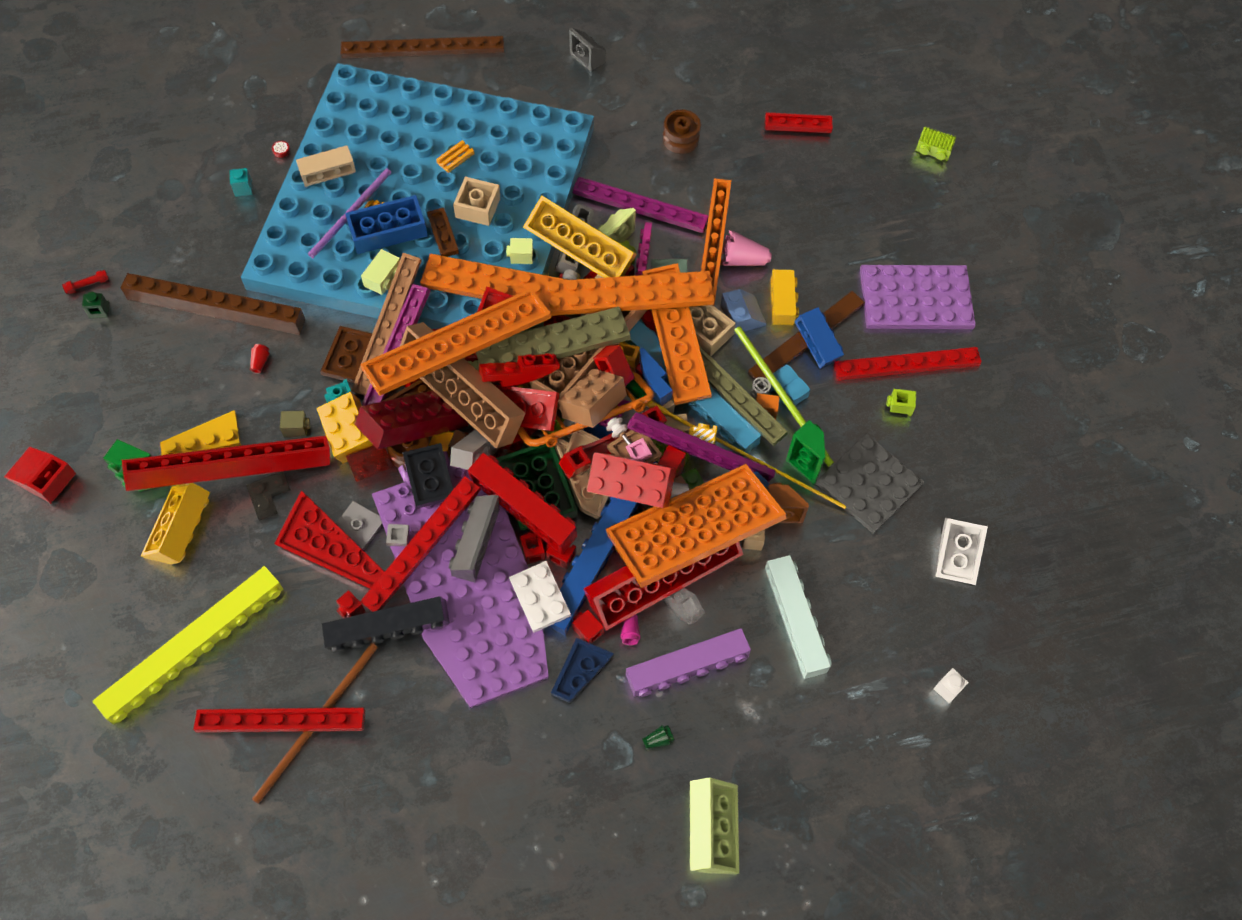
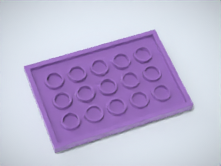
M861 265L860 273L863 301L865 302L866 329H974L975 318L967 265Z

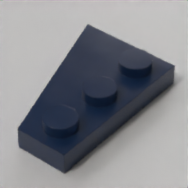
M576 638L551 691V695L571 703L614 657V653Z

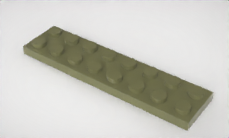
M615 307L520 332L476 352L479 364L517 362L518 356L527 354L540 355L550 353L555 354L557 359L631 339L620 307Z

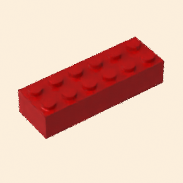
M482 453L467 470L471 481L479 486L487 495H497L500 506L562 555L577 538L576 523L568 516L566 518L563 517L555 505H548L544 501L545 498L539 492L533 493L528 489L529 485L524 480L520 479L518 481L513 477L514 473L509 468L504 467L503 469L498 465L499 461L494 456H487L485 453Z

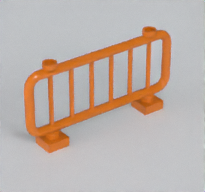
M633 372L634 380L647 395L635 399L626 388L627 396L632 401L621 406L617 405L600 422L632 409L636 412L643 411L645 404L654 398L655 393L653 389L638 373ZM556 414V421L562 427L561 430L551 434L541 430L545 436L531 439L525 429L519 427L518 434L528 446L538 447L546 444L548 447H554L557 444V439L588 426L576 423L566 427Z

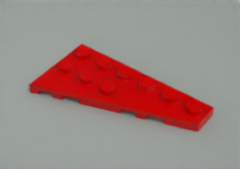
M303 491L300 492L274 544L371 589L385 571Z

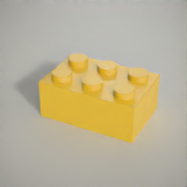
M352 392L344 394L317 408L333 456L343 464L376 448L355 426V417L358 416L362 404L360 399Z

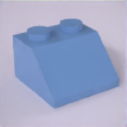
M741 289L722 293L721 308L723 313L736 323L735 329L741 326L743 331H748L766 326V321L754 294Z

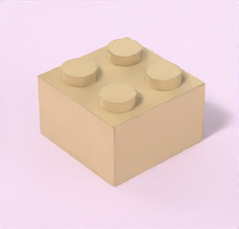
M465 177L453 204L455 218L490 226L500 201L499 185Z

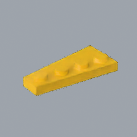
M233 410L160 442L161 455L241 446L237 413Z

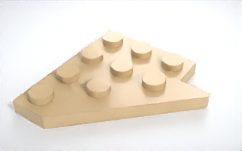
M579 430L572 433L568 442L561 438L557 439V444L554 448L559 461L565 453L581 445L595 442L599 438L584 430ZM591 468L571 479L565 474L579 510L598 519L608 496L587 492Z

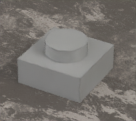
M388 524L387 546H407L409 525Z

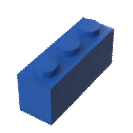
M819 307L801 314L794 321L820 369L835 361H839L844 356L842 346L837 342L834 331L828 326L826 317Z

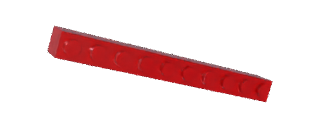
M327 436L126 459L122 460L126 491L328 466L330 465V447Z

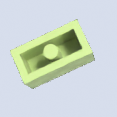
M381 249L361 275L364 287L383 295L391 286L400 258Z

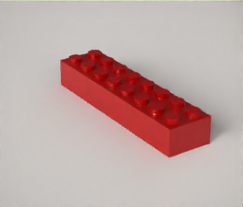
M737 542L643 588L640 587L626 565L584 588L595 618L607 631L743 555L740 543Z

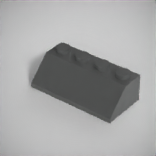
M497 495L476 496L474 503H470L468 521L465 520L462 525L461 532L464 533L462 538H458L456 542L455 558L452 557L449 563V569H451L453 577L476 582L500 511L499 497Z

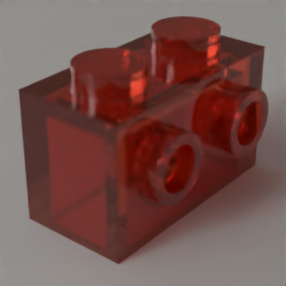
M374 445L346 456L356 482L392 468L386 449H377Z

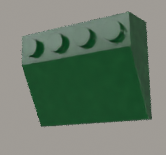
M546 444L538 447H528L496 458L499 461L498 465L503 469L504 467L509 468L514 473L513 477L518 481L520 479L524 480L529 485L528 489L533 493L539 492L545 498L544 501L548 505L553 504L560 510V514L566 518L568 516L571 519L577 517V508L563 470L559 465V459L554 447H548ZM517 519L521 530L529 529Z

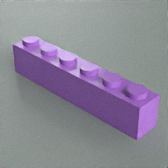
M742 628L626 668V677L634 697H645L650 695L653 690H665L676 682L679 684L685 683L690 680V677L695 675L701 677L707 675L712 669H724L729 666V663L735 661L736 663L744 662L748 659L747 657H749L751 649Z

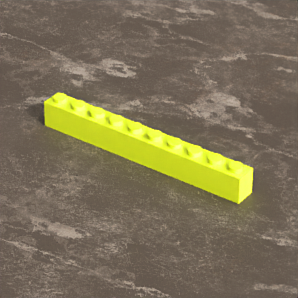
M263 566L92 702L110 723L114 725L121 722L130 711L140 707L150 695L159 692L165 683L175 679L184 668L193 665L203 653L209 652L219 640L227 638L233 629L243 625L253 613L262 610L268 601L277 598L283 590L281 584Z

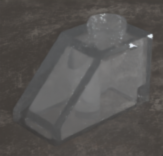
M685 588L663 599L676 616L689 625L705 614L696 595Z

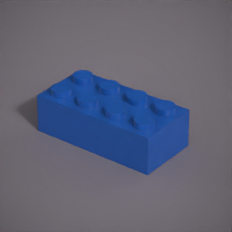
M416 195L345 213L357 254L428 236Z

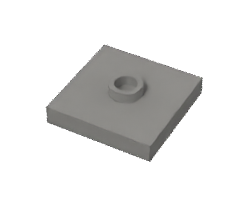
M352 501L336 522L364 551L383 527L380 516Z

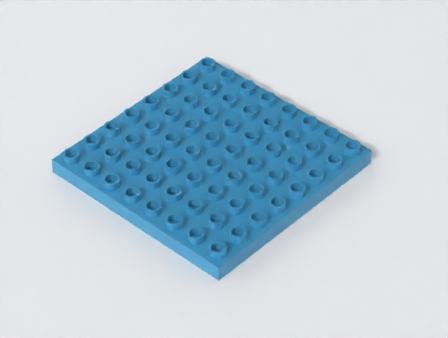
M337 63L241 275L246 290L378 319L389 290H386L381 295L364 287L361 275L381 249L400 259L402 254L406 253L422 260L413 284L421 286L420 282L429 255H440L427 212L443 207L459 250V254L449 257L547 276L555 247L523 228L541 195L568 211L573 195L572 189L580 174L594 131V116ZM463 140L465 145L468 144L470 149H474L475 154L448 173L437 164L436 159ZM348 145L356 173L307 187L304 186L296 162L297 159ZM386 168L391 171V174L359 209L364 208L370 200L386 203L416 195L426 224L427 237L357 254L348 222H346L314 258L308 255L310 250ZM465 177L499 185L500 201L490 226L455 218L453 204ZM510 238H532L533 264H511L510 257H507V246H510ZM429 289L431 292L418 323L424 322L430 329L443 328L477 313L482 299Z

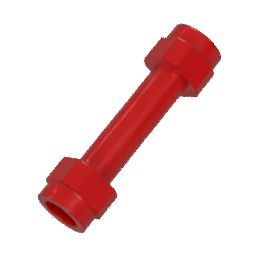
M99 270L96 272V275L73 283L70 280L62 284L66 295L76 292V289L96 282L104 283L109 280L106 270Z

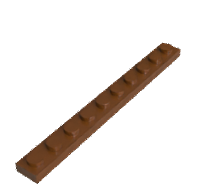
M503 36L341 42L342 59L504 53Z

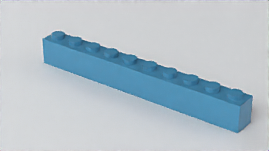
M640 319L629 331L631 340L625 342L631 346H639L640 349L643 347L666 372L657 334L653 330L648 329L642 319ZM666 375V383L670 386L668 376ZM710 387L711 398L687 403L712 428L713 425L718 426L717 432L736 448L749 453L760 443L761 434L728 401L726 402L716 389Z

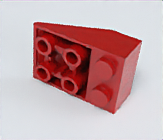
M29 447L4 478L51 504L76 473L67 462L60 458Z

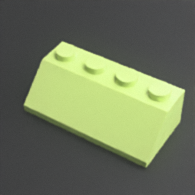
M714 778L690 781V870L701 873L739 874L738 785Z

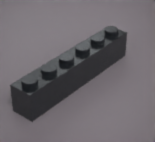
M438 596L322 623L324 647L333 653L345 651V648L351 646L352 648L364 647V643H382L384 639L390 637L392 639H400L404 637V634L408 633L412 635L421 634L425 629L439 630L444 628L443 625L450 624L446 600Z

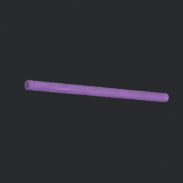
M386 168L345 213L358 210L388 178L391 171ZM345 214L310 250L308 255L311 258H314L347 222Z

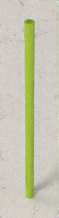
M741 326L737 327L734 331L797 423L802 427L806 423L805 419ZM825 450L826 457L824 462L829 467L834 464V461Z

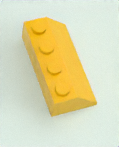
M195 483L172 486L141 557L170 565L180 563L186 555L185 549L193 539L195 526L201 520V512L209 502L208 496L210 492Z

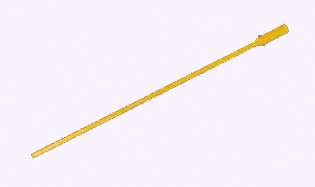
M652 400L645 404L649 408L657 405L663 415H668L689 427L695 426L670 413L665 406L663 407ZM716 437V441L761 465H766L768 468L775 470V473L843 509L846 508L839 501Z

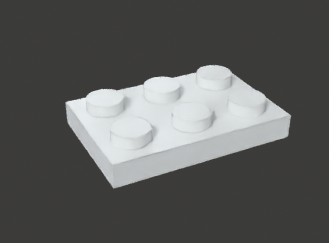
M546 561L509 577L533 633L571 616Z

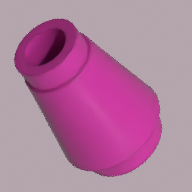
M637 615L624 621L620 638L625 645H636L641 638Z

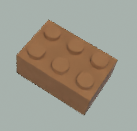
M591 369L558 400L562 418L594 428L627 396L624 378L598 369Z

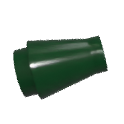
M662 725L642 738L646 750L671 745L670 742L675 741L669 725Z

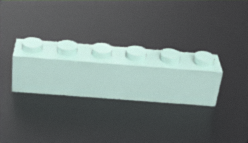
M790 555L767 561L765 569L803 678L807 679L827 673L830 665H832L831 658L828 653H825L823 647L825 642L823 636L819 635L817 631V619L811 614V603L809 598L804 595V584L802 579L798 578L796 562L792 561Z

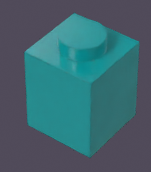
M248 169L230 170V185L235 197L253 195L252 180Z

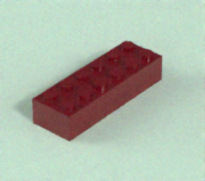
M434 391L361 406L355 422V426L377 449L465 428L469 425L463 417Z

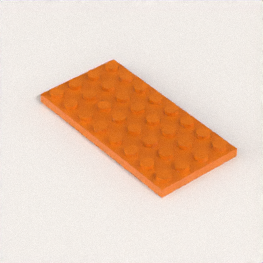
M744 464L671 498L669 507L660 508L654 506L607 528L606 533L640 587L643 588L785 520L786 513L748 465Z

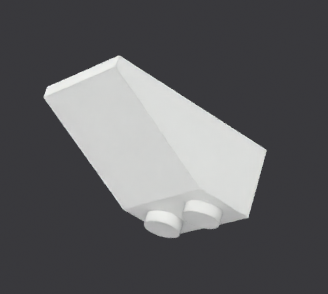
M945 518L935 576L976 585L988 526Z

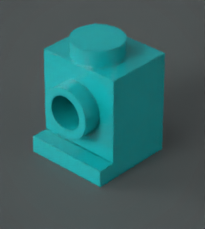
M347 379L343 380L342 383L325 388L327 394H324V397L328 403L351 392Z

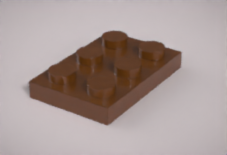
M339 326L321 368V375L339 380L347 379V382L354 383L372 333Z

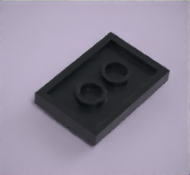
M439 443L402 452L416 509L442 503L453 491L442 444Z

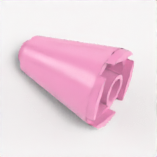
M729 231L730 235H726L722 247L724 259H721V265L765 266L770 262L772 254L769 252V248L735 231Z

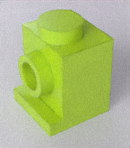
M893 389L891 396L888 395L886 403L890 407V412L912 416L916 408V391Z

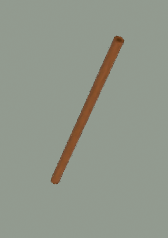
M371 643L322 708H332L377 650L378 647L375 644ZM306 731L300 735L254 795L253 801L257 804L262 801L314 731Z

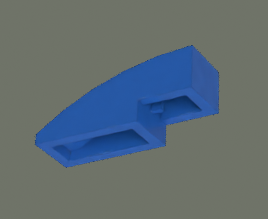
M642 347L639 360L643 379L653 389L655 393L653 399L655 402L663 406L672 400L673 390L666 383L667 373Z

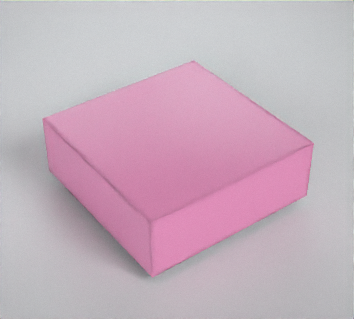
M644 438L626 446L631 459L644 461L652 457V453Z

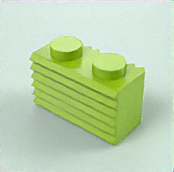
M924 127L916 151L923 155L934 156L938 160L948 161L956 136Z

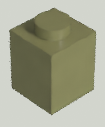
M281 411L280 430L283 437L307 436V429H310V418L306 417L304 411Z

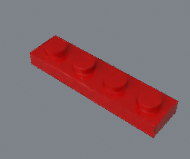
M786 113L765 114V130L832 133V116Z

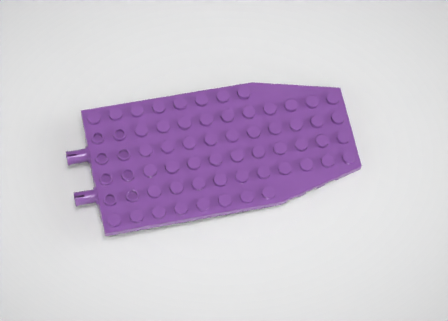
M443 451L454 489L464 476L470 479V476L466 469L451 466L448 453ZM402 465L398 470L404 483L372 493L386 535L388 524L409 525V543L442 503L416 509L408 473L405 472ZM482 490L477 494V496L487 495ZM469 505L404 582L410 603L438 596L446 600L450 624L443 625L444 628L439 630L425 629L421 634L425 643L431 649L470 708L549 679L543 629L533 633L509 579L510 576L528 569L506 510L502 506H500V511L475 583L453 577L451 569H449L450 560L452 557L455 558L457 550H455L458 538H462L464 533L461 532L462 525L465 520L468 521L470 515L468 514ZM390 546L395 559L406 546Z

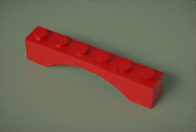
M657 405L641 413L664 424L667 422V419ZM611 433L595 442L581 445L565 453L559 465L567 477L571 479L591 468L594 452L611 454L607 445L619 437L613 438Z

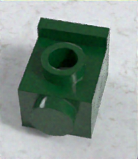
M88 292L83 294L82 308L89 318H108L110 302L105 299L102 293Z

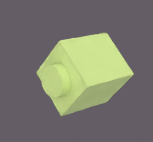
M510 238V246H507V257H510L511 264H533L532 238Z

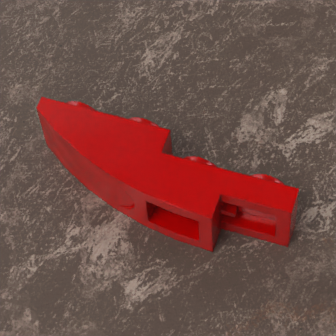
M550 353L518 356L517 362L479 364L482 381H499L501 387L531 382L560 368L556 355Z

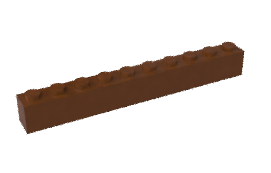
M127 273L120 287L127 300L300 335L305 323L303 311L298 307Z

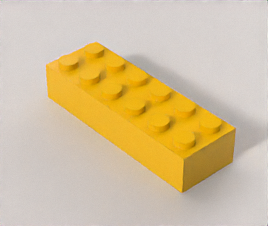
M542 195L523 228L604 278L624 276L637 255Z

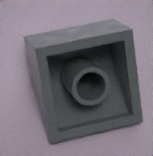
M574 28L569 29L570 54L591 72L606 62V50L603 46H600L585 32Z

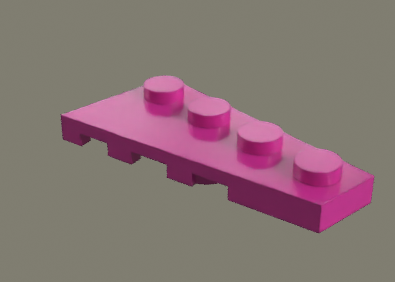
M645 222L644 229L640 231L642 243H639L638 246L640 258H637L636 261L638 272H635V276L643 275L642 271L647 270L652 223Z

